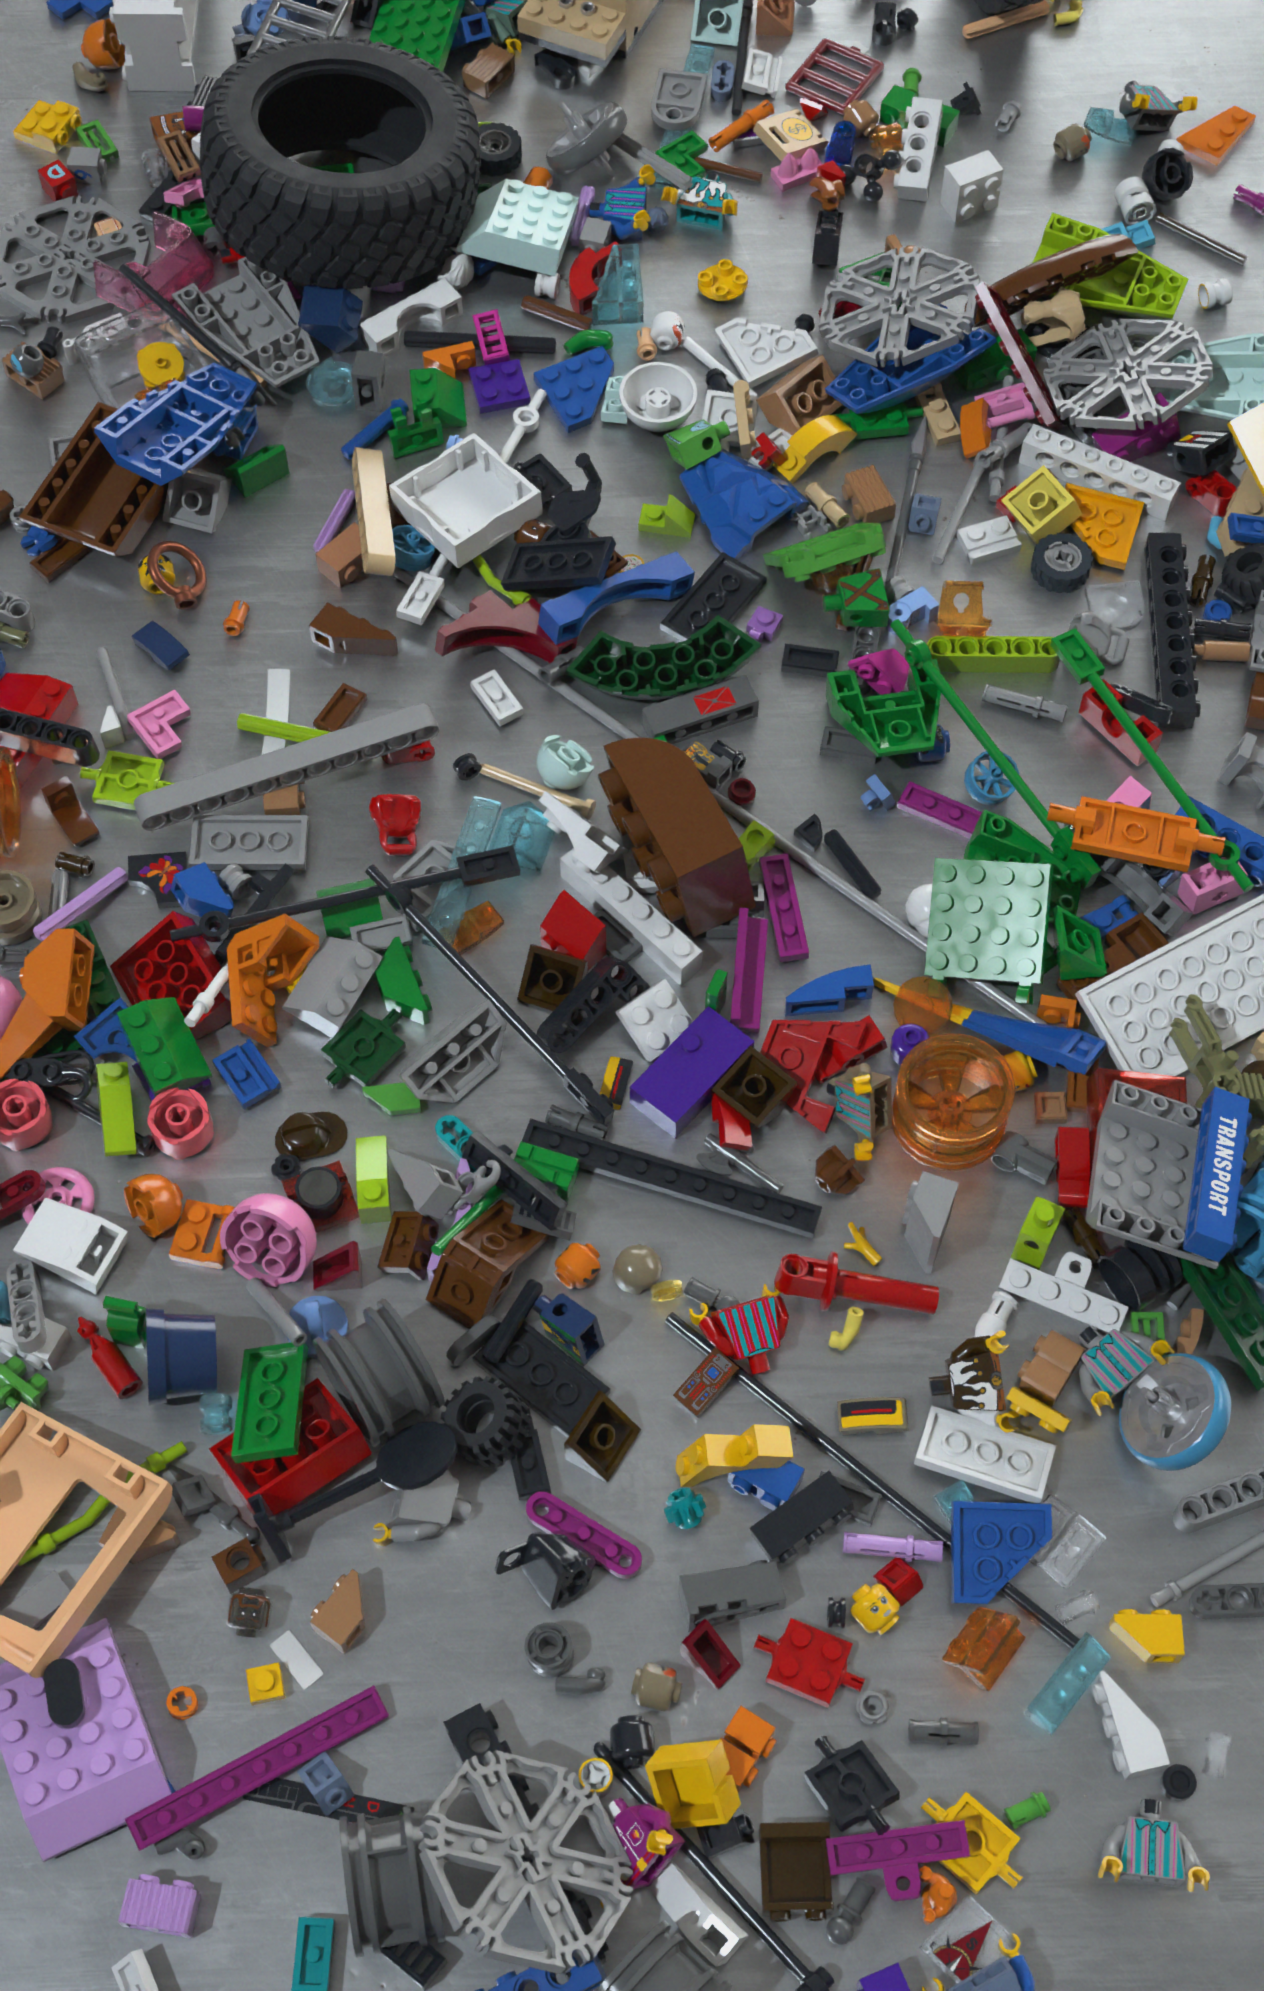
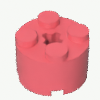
M9 1079L1 1082L0 1143L13 1151H21L24 1148L38 1144L53 1129L52 1111L42 1089L36 1083L29 1080L26 1082L19 1081L18 1079Z
M178 1087L169 1088L159 1093L152 1100L149 1106L147 1123L156 1146L163 1153L172 1156L176 1160H183L202 1151L213 1139V1121L205 1099L197 1091L189 1088L188 1090H178Z

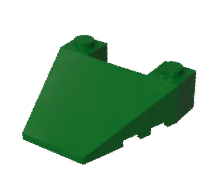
M932 659V663L941 673L937 659ZM909 665L907 681L909 691L862 697L855 670L827 673L826 699L831 717L877 757L934 750L941 692L923 668L916 669Z

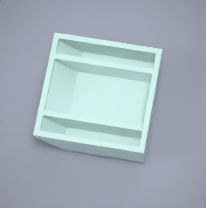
M505 179L478 195L474 213L470 217L468 226L463 231L456 252L556 276L571 234L579 197L572 196L567 192L548 190L543 186L524 184L519 180Z

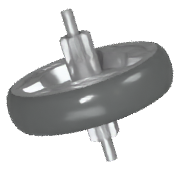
M561 101L558 105L565 113L563 121L567 128L553 141L546 153V160L550 168L559 175H566L593 161L596 167L603 166L607 173L612 175L614 171L607 162L610 159V155L606 149L617 140L627 125V116L622 107L615 102H607L581 116L575 109L570 111L565 102Z

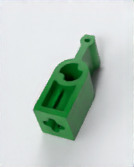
M105 1296L103 1308L108 1312L106 1326L113 1342L145 1349L147 1343L146 1308L138 1306V1302Z

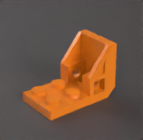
M287 914L280 915L234 935L227 947L232 1027L266 1047L277 1044L276 1031L278 1027L275 1020V996L273 991L293 984L320 947L318 935Z

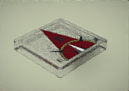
M967 1893L924 1941L920 1948L958 1984L1004 1956L998 1948L999 1938H1001L1004 1948L1008 1950H1013L1016 1945L1012 1936Z

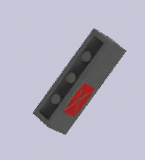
M746 675L738 678L732 677L725 682L685 695H678L667 701L655 702L642 708V725L648 738L664 735L668 743L675 744L758 717L759 700Z

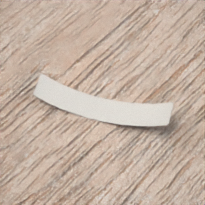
M268 669L266 718L288 723L290 670ZM264 735L261 755L285 748L286 739Z

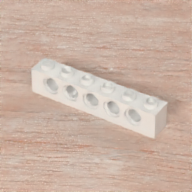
M1033 424L1022 444L1019 463L1036 470L1044 465L1047 469H1050L1056 478L1068 483L1144 502L1142 513L1162 521L1167 519L1176 502L1181 482L1036 424Z

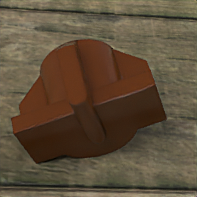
M836 1145L827 1148L816 1159L815 1181L826 1193L847 1195L865 1179L853 1166L856 1160L854 1158L848 1160Z

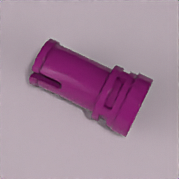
M1239 184L1235 189L1239 193H1234L1233 199L1250 206L1258 214L1264 215V193H1257Z

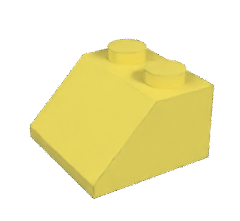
M1044 465L1001 499L1035 544H1039V540L1046 538L1047 535L1060 533L1082 515L1075 499Z

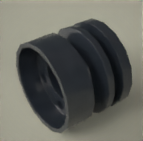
M1126 1239L1123 1246L1113 1247L1100 1256L1098 1260L1099 1271L1106 1286L1118 1302L1128 1306V1310L1132 1312L1141 1311L1156 1300L1157 1294H1166L1170 1288L1178 1286L1183 1279L1182 1269L1176 1256Z

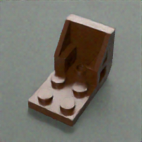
M500 1199L452 1238L441 1255L425 1299L469 1329L485 1316L492 1314L508 1289L516 1267L548 1241L550 1236L511 1223L514 1206L503 1199Z

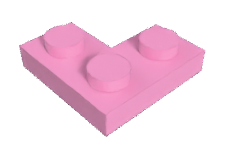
M193 177L163 192L164 201L176 204V207H187L191 204L190 202L196 199H203L201 178Z
M174 689L129 713L127 720L156 759H162L182 748L181 740L170 726L190 716V708Z

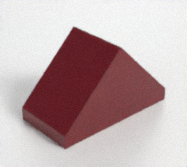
M351 1241L313 1261V1289L315 1291L363 1288L362 1259L358 1242Z
M705 1618L681 1642L680 1655L718 1690L741 1666Z

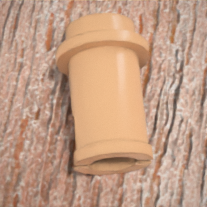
M642 327V336L640 330L636 333L639 345L637 354L642 360L649 361L655 357L657 346L650 335L651 329Z

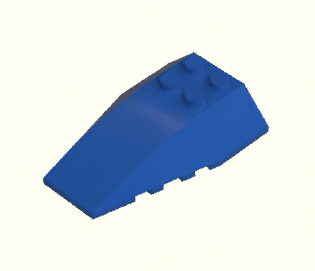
M212 363L186 375L187 379L182 382L175 380L168 383V388L160 392L153 390L146 393V398L141 401L135 398L127 402L94 427V432L117 465L162 486L185 474L217 447L257 388V382L219 364Z

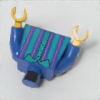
M646 164L639 170L640 177H636L629 184L620 188L606 190L605 203L590 202L589 217L603 218L605 221H610L612 235L621 240L626 238L643 240V231L647 230V222L651 220L646 212L647 187H645V183L647 185L655 183L656 177L653 175L655 170L651 165Z

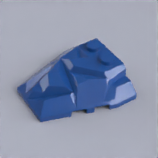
M723 448L717 454L683 471L679 475V479L692 504L696 505L701 513V522L703 525H707L711 533L710 539L713 545L721 553L724 552L736 560L752 549L755 536L783 515L789 520L792 519L794 512H801L810 503L792 484Z

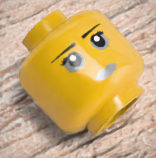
M865 1583L851 1596L855 1602L850 1608V1613L868 1633L878 1632L882 1635L900 1618L897 1614L900 1608L898 1601L882 1584H875L869 1587Z

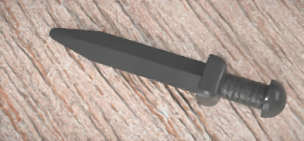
M171 1464L168 1466V1469L177 1481L194 1476ZM211 1491L216 1502L208 1510L220 1519L218 1521L219 1524L226 1530L233 1528L243 1538L247 1537L251 1545L257 1543L261 1536L259 1528H252L242 1519V1514L235 1505L230 1507Z

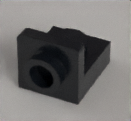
M737 1809L727 1824L696 1827L706 1858L716 1857L741 1845L755 1843L752 1835L754 1833L753 1822L743 1809Z

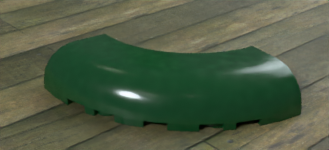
M719 615L705 627L690 635L689 639L676 644L675 642L652 644L650 647L634 646L631 642L620 640L600 630L566 669V672L580 683L613 696L638 700L671 699L675 696L685 695L724 681L748 664L761 650L762 644Z

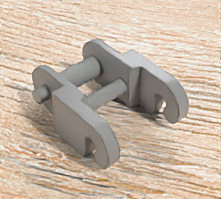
M812 505L808 506V511L801 514L794 512L793 520L798 524V531L805 540L812 538L811 533H807V526L816 522L817 525H821L826 532L831 530V525L829 523L826 524L827 519L821 511L817 512L816 508ZM808 516H811L813 518L812 520L805 522L804 518Z

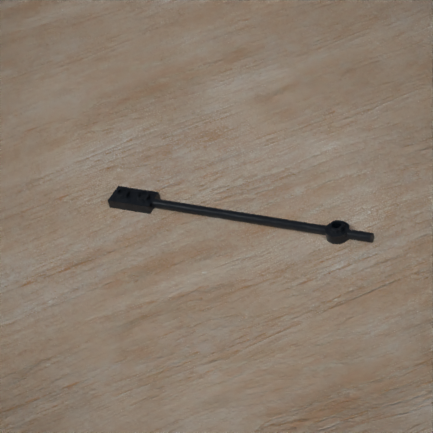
M511 845L456 857V868L392 881L391 883L393 885L397 884L400 887L404 885L411 890L461 879L465 888L519 876L520 866L514 847ZM378 885L233 917H227L220 911H210L201 917L199 924L169 931L172 942L202 936L209 942H220L227 938L230 929L265 922L283 914L293 916L385 895V893ZM214 927L220 928L218 931H211Z
M374 864L369 866L365 873L385 893L391 906L398 913L405 914L486 1000L489 999L502 1017L563 1079L565 1089L598 1123L608 1125L614 1115V1106L610 1099L604 1094L599 1095L593 1088L592 1081L586 1074H579L574 1067L570 1070L413 906V895L406 886L393 885Z

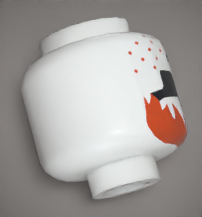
M672 311L657 314L653 318L650 331L654 344L659 349L665 351L678 348L683 339L684 321Z

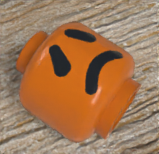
M571 1243L557 1257L555 1261L556 1271L554 1273L558 1280L567 1288L583 1289L601 1270L598 1260L600 1254L589 1243L585 1245Z

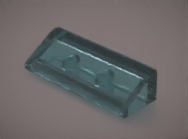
M1086 1631L1027 1707L1024 1714L1049 1735H1052L1097 1677L1098 1673L1110 1660L1111 1656Z

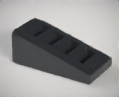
M420 1941L411 1942L400 1957L394 1953L401 1944L390 1946L389 1949L381 1947L382 1954L424 1991L447 1964V1959L429 1943L428 1946L420 1947ZM418 1946L422 1951L409 1966L405 1961ZM427 1955L430 1956L432 1960L419 1975L415 1970Z

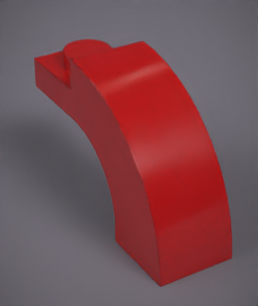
M616 241L601 248L596 253L588 247L574 260L569 272V293L571 306L575 313L586 315L600 307V288L595 282L602 276L622 266V247Z

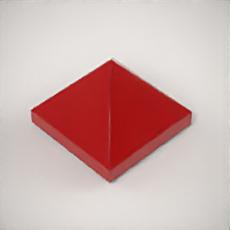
M801 98V107L809 121L828 114L827 108L823 105Z

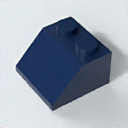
M306 285L303 292L298 326L332 351L338 353L357 341L363 301L343 287L328 288Z

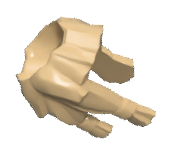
M1060 286L1058 292L1051 300L1043 302L1029 301L1024 306V313H1021V324L1023 326L1031 323H1042L1050 327L1045 334L1029 337L1035 347L1064 341L1069 343L1086 330L1085 316L1079 298L1080 293Z

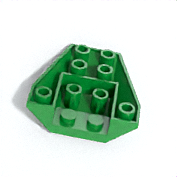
M984 810L965 848L963 859L1053 865L1048 923H1053V908L1057 905L1076 916L1081 885L1073 879L1070 870L1064 862L1056 857L1053 850L1011 819Z

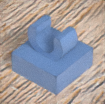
M875 774L866 780L871 790L865 792L860 798L870 812L876 809L880 803L883 804L887 811L897 804L891 793Z

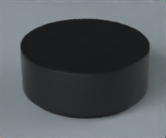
M1174 1764L1169 1766L1162 1774L1160 1786L1163 1793L1169 1799L1181 1802L1190 1798L1195 1792L1197 1780L1190 1768L1182 1764Z

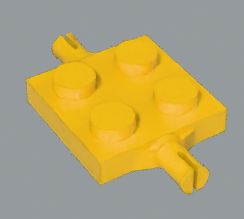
M965 1792L959 1801L946 1811L933 1801L931 1797L921 1806V1809L937 1821L936 1824L960 1820L965 1821L970 1857L939 1861V1863L974 1894L977 1895L985 1883L996 1877L997 1874L1013 1889L1023 1878L1006 1864L1010 1852L1021 1838L969 1793Z

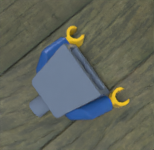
M1014 1933L1011 1934L1016 1945L1013 1950L1004 1948L1002 1940L999 1938L998 1948L1004 1956L946 1991H1035L1033 1975L1024 1955H1019L1018 1952L1020 1948L1019 1937ZM933 1977V1980L939 1986V1991H945L943 1983ZM922 1986V1991H927L926 1988Z

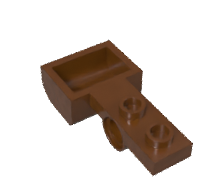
M1143 912L1107 933L1104 944L1108 949L1103 951L1107 974L1100 977L1069 980L1058 979L1056 985L1068 999L1077 1000L1076 1005L1079 1004L1075 993L1169 944Z

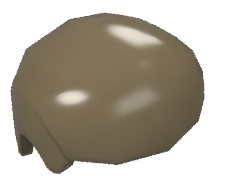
M641 1244L632 1245L622 1250L616 1258L612 1269L614 1282L623 1291L632 1294H640L643 1290L654 1287L663 1271L661 1258L655 1250Z

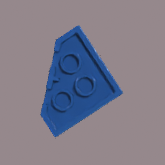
M600 346L533 373L535 383L539 389L546 392V400L567 433L592 424L598 404L600 405L605 393L608 379L612 377L614 372V362L604 347Z
M952 1501V1603L988 1604L996 1593L1052 1538V1504Z

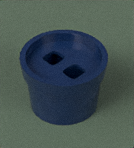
M146 1309L149 1406L167 1403V1399L217 1393L215 1315L164 1314V1310Z

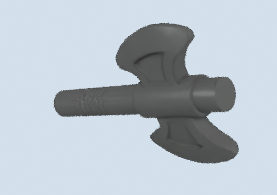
M712 1133L707 1135L704 1143L713 1152L699 1153L696 1156V1159L703 1167L719 1175L731 1176L732 1170L728 1165L730 1163L733 1166L736 1165L772 1192H781L784 1187L782 1183L742 1155L741 1152L752 1153L754 1150L753 1145L747 1151L720 1147L719 1138Z

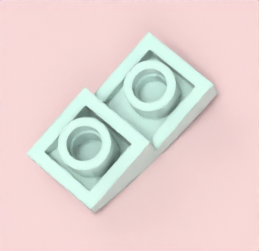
M622 376L609 377L605 389V401L601 411V421L627 424L628 417L622 408L619 395L620 384L624 378Z

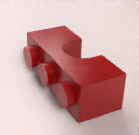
M1102 679V681L1105 683V685L1117 699L1119 704L1122 706L1123 696L1119 692H1117L1108 682ZM1091 687L1083 693L1078 713L1137 767L1146 761V758L1096 690ZM1142 715L1133 722L1154 751L1157 752L1163 732Z

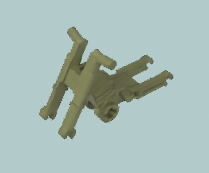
M1190 994L1185 1001L1187 1006L1184 1012L1199 1037L1202 1047L1200 1050L1198 1049L1188 1031L1187 1023L1180 1018H1174L1170 1024L1172 1029L1169 1036L1175 1042L1190 1073L1196 1075L1203 1087V1093L1197 1100L1195 1107L1202 1109V1104L1213 1088L1217 1087L1250 1099L1248 1112L1252 1114L1251 1121L1255 1117L1264 1121V1079H1262V1075H1255V1073H1250V1075L1248 1073L1241 1074L1235 1066L1239 1059L1238 1053L1230 1050L1226 1054L1222 1050V1041L1202 1007V1000L1200 997ZM1264 1125L1259 1129H1254L1248 1136L1249 1144L1243 1153V1160L1246 1161L1243 1174H1246L1252 1164L1264 1154Z

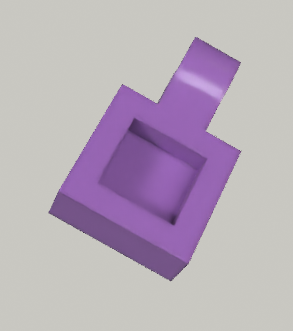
M758 606L747 624L746 632H749L748 635L759 643L763 639L772 641L782 624L783 615Z

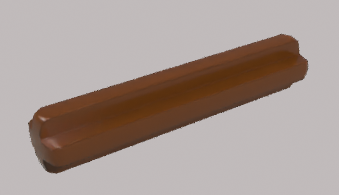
M529 295L522 299L521 308L525 311L580 331L591 330L593 320L589 317Z

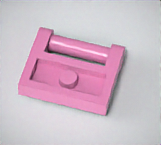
M1024 382L974 397L975 401L984 398L988 402L986 425L990 429L1025 418L1027 420L1035 418L1032 403L1028 401L1023 392V388L1026 387Z

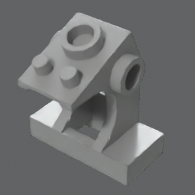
M1247 732L1225 759L1217 781L1228 786L1232 779L1238 776L1245 775L1257 781V786L1262 791L1257 807L1260 809L1264 805V749L1255 745L1257 736Z

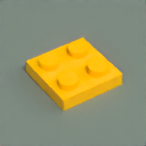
M1012 1387L1006 1399L1012 1402L1010 1405L1011 1409L1025 1417H1029L1032 1413L1041 1419L1038 1425L1054 1434L1058 1433L1059 1430L1062 1432L1067 1431L1073 1419L1018 1387Z

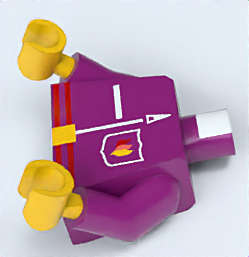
M617 1798L607 1806L606 1811L614 1822L613 1828L632 1864L628 1868L633 1870V1874L627 1880H621V1882L625 1886L633 1887V1889L650 1886L685 1841L671 1826V1816L668 1811L648 1803L628 1807L623 1798ZM600 1900V1905L604 1909V1905Z

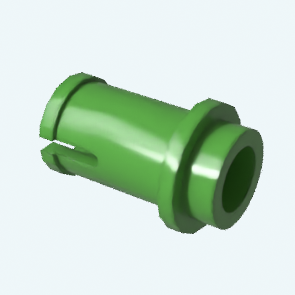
M908 68L902 76L904 88L915 92L916 97H918V87L922 76L918 69Z
M1031 1792V1797L1004 1809L1006 1818L1013 1830L1038 1817L1046 1818V1813L1050 1812L1051 1809L1042 1792L1037 1794Z

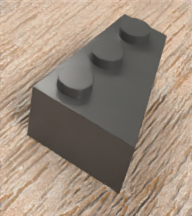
M759 1560L750 1563L748 1566L679 1576L678 1594L688 1632H692L704 1618L712 1626L785 1609L786 1597L776 1561L767 1563L766 1560Z

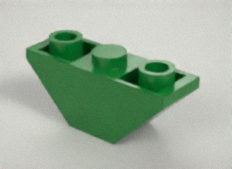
M398 936L393 938L375 970L377 986L386 1010L396 1009V1012L398 1011L401 1016L425 1025L430 1023L428 1012L432 1011L431 1002L428 995H422L419 987H422L423 984L418 970H412L410 963L413 962L410 948L408 945L403 947Z

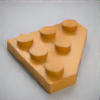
M1066 483L1065 489L1075 499L1082 512V515L1072 522L1070 526L1078 537L1088 544V548L1092 551V556L1099 564L1125 570L1144 502Z

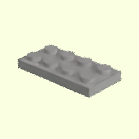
M200 815L194 817L189 867L191 868L205 862L210 870H224L228 865L237 863L243 870H280L286 863L294 870H305L309 826L308 815Z

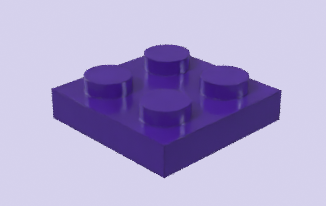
M519 359L468 368L480 414L530 404V394Z

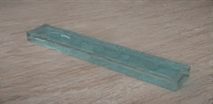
M473 796L447 869L457 867L456 857L486 851L501 810V802ZM461 879L442 882L428 921L451 946L455 940L473 886L464 888ZM423 934L422 944L428 945V946H432V947H436V946Z

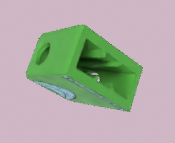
M703 419L663 436L672 459L687 470L720 452L722 447L719 440L730 436V430L725 421L711 425Z

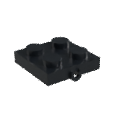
M541 453L524 463L519 461L514 465L515 470L541 491L543 510L550 506L552 500L558 494L572 491V485Z

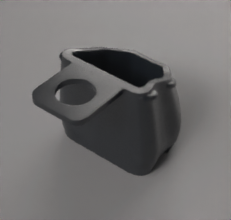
M535 1532L529 1535L526 1542L503 1550L498 1555L495 1572L499 1575L521 1566L522 1571L544 1603L550 1609L555 1610L559 1604L565 1601H573L584 1591L592 1578V1571L596 1561L590 1552L570 1540L566 1535ZM513 1553H519L513 1562L504 1565L507 1557Z

